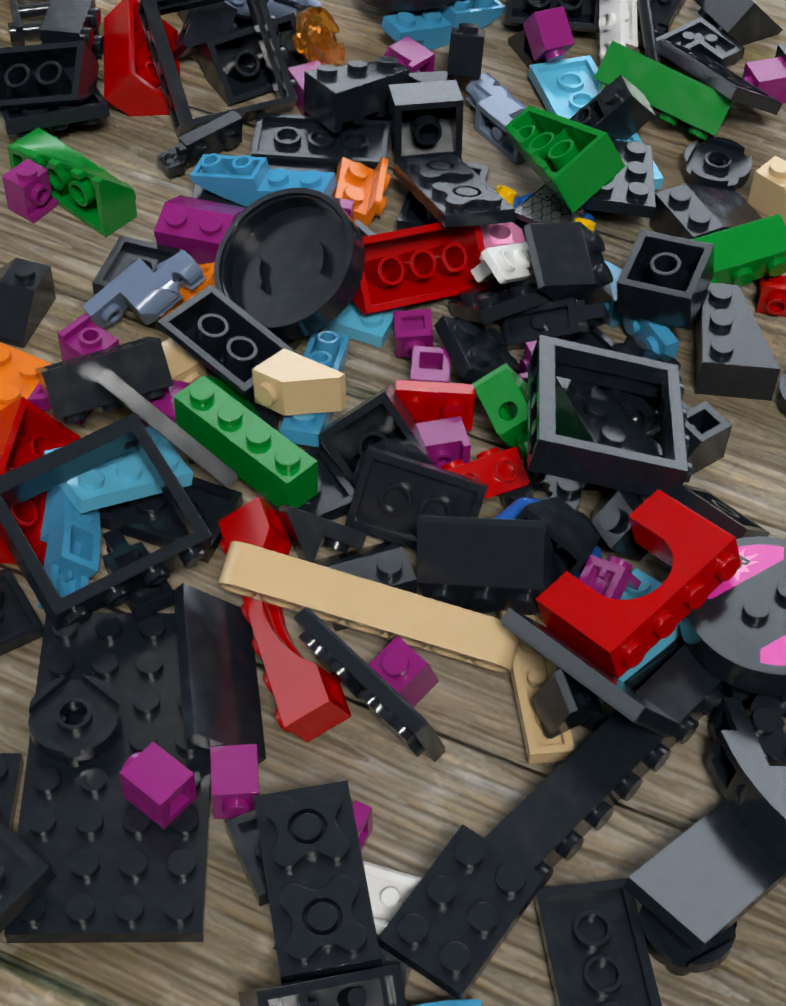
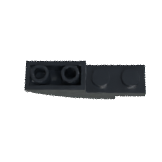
M723 697L708 727L714 745L705 761L724 798L739 819L776 858L786 865V766H769L767 754L761 748L754 732L751 718L747 716L740 697Z

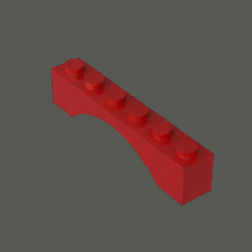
M259 496L218 521L223 539L220 540V545L226 555L232 541L244 542L289 555L292 545L278 511ZM242 596L244 604L241 605V610L245 619L252 627L255 636L252 639V645L257 655L263 661L266 673L263 674V679L268 690L274 695L278 707L275 710V717L280 727L286 733L291 732L308 743L352 717L340 681L319 665L306 660L295 647L286 628L282 607Z

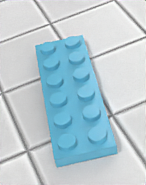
M590 55L529 65L528 76L548 112L570 119L579 109L601 92L598 89L600 83L594 79L598 67ZM637 132L629 138L615 139L617 141H638L643 143ZM653 161L654 189H662L664 178Z

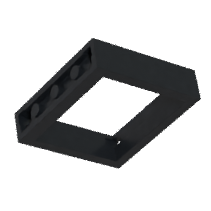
M140 0L137 11L177 138L231 111H236L243 118V122L255 120L257 113L280 114L292 110L298 98L295 90L297 84L294 79H290L287 70L289 65L288 55L285 48L280 47L277 38L279 34L278 23L274 15L270 16L267 6L269 0H246L277 99L194 119L190 112L160 15L228 0Z
M539 334L528 364L527 470L649 497L659 489L676 499L684 482L689 483L692 473V463L687 461L689 435L684 432L687 418V409L682 408L684 383L680 382L678 365ZM555 376L657 398L662 457L556 435Z
M136 412L0 476V535L56 631L77 622L82 625L91 618L93 612L105 606L114 608L123 604L131 597L132 592L144 586H147V588L156 587L165 582L170 577V573L183 566L187 569L193 568L198 560L208 556L210 553L213 535ZM136 449L188 532V535L61 598L9 508Z

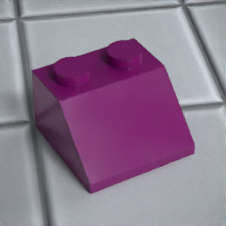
M180 195L164 203L154 229L156 243L189 251V255L197 264L215 262L224 234L237 216L246 208Z

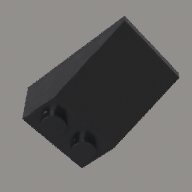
M682 184L655 193L656 208L653 218H650L649 226L654 232L691 240L763 218L738 191Z

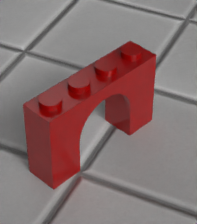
M659 489L628 517L635 543L672 568L668 578L660 587L639 598L629 600L612 599L599 594L566 571L535 599L545 626L617 679L630 668L640 664L645 654L661 639L670 636L679 622L692 610L700 608L705 603L707 597L724 581L730 580L741 566L736 537Z

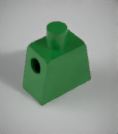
M505 363L472 384L499 437L509 447L516 446L519 455L523 456L527 463L528 384ZM512 402L515 404L508 407L506 403Z

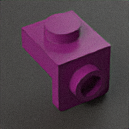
M431 309L393 311L397 358L407 357L412 359L413 346L434 347Z

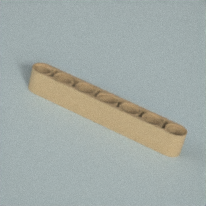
M232 541L230 543L217 583L219 587L232 593L295 612H300L304 607L306 609L309 608L322 620L393 640L398 635L409 646L497 672H511L520 637L502 625L501 619L244 542Z

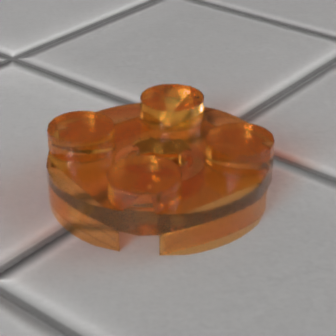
M312 6L299 12L296 20L297 33L293 35V43L296 50L300 53L304 52L309 62L318 60L321 65L342 66L345 58L344 43L338 44L335 34L340 32L331 14L320 6L316 8Z

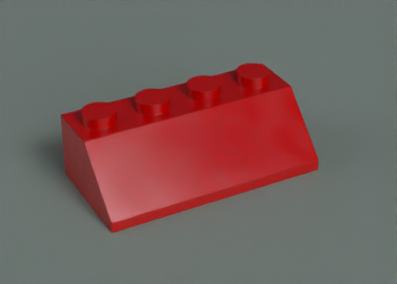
M122 0L104 17V98L111 107L120 109L130 117L170 115L137 11L140 2L138 0ZM162 19L170 48L173 52L178 39V30ZM174 58L180 76L179 59Z
M438 222L362 237L365 247V266L361 282L352 300L362 314L365 315L458 295L461 291L479 287L482 290L491 287L492 281L477 283L471 273V270L481 263L479 257L481 252L485 250L481 226L446 229Z
M21 396L0 411V476L44 456V451L63 447L81 437ZM47 491L9 508L43 567L47 543L41 541L40 536ZM0 535V563L17 565Z

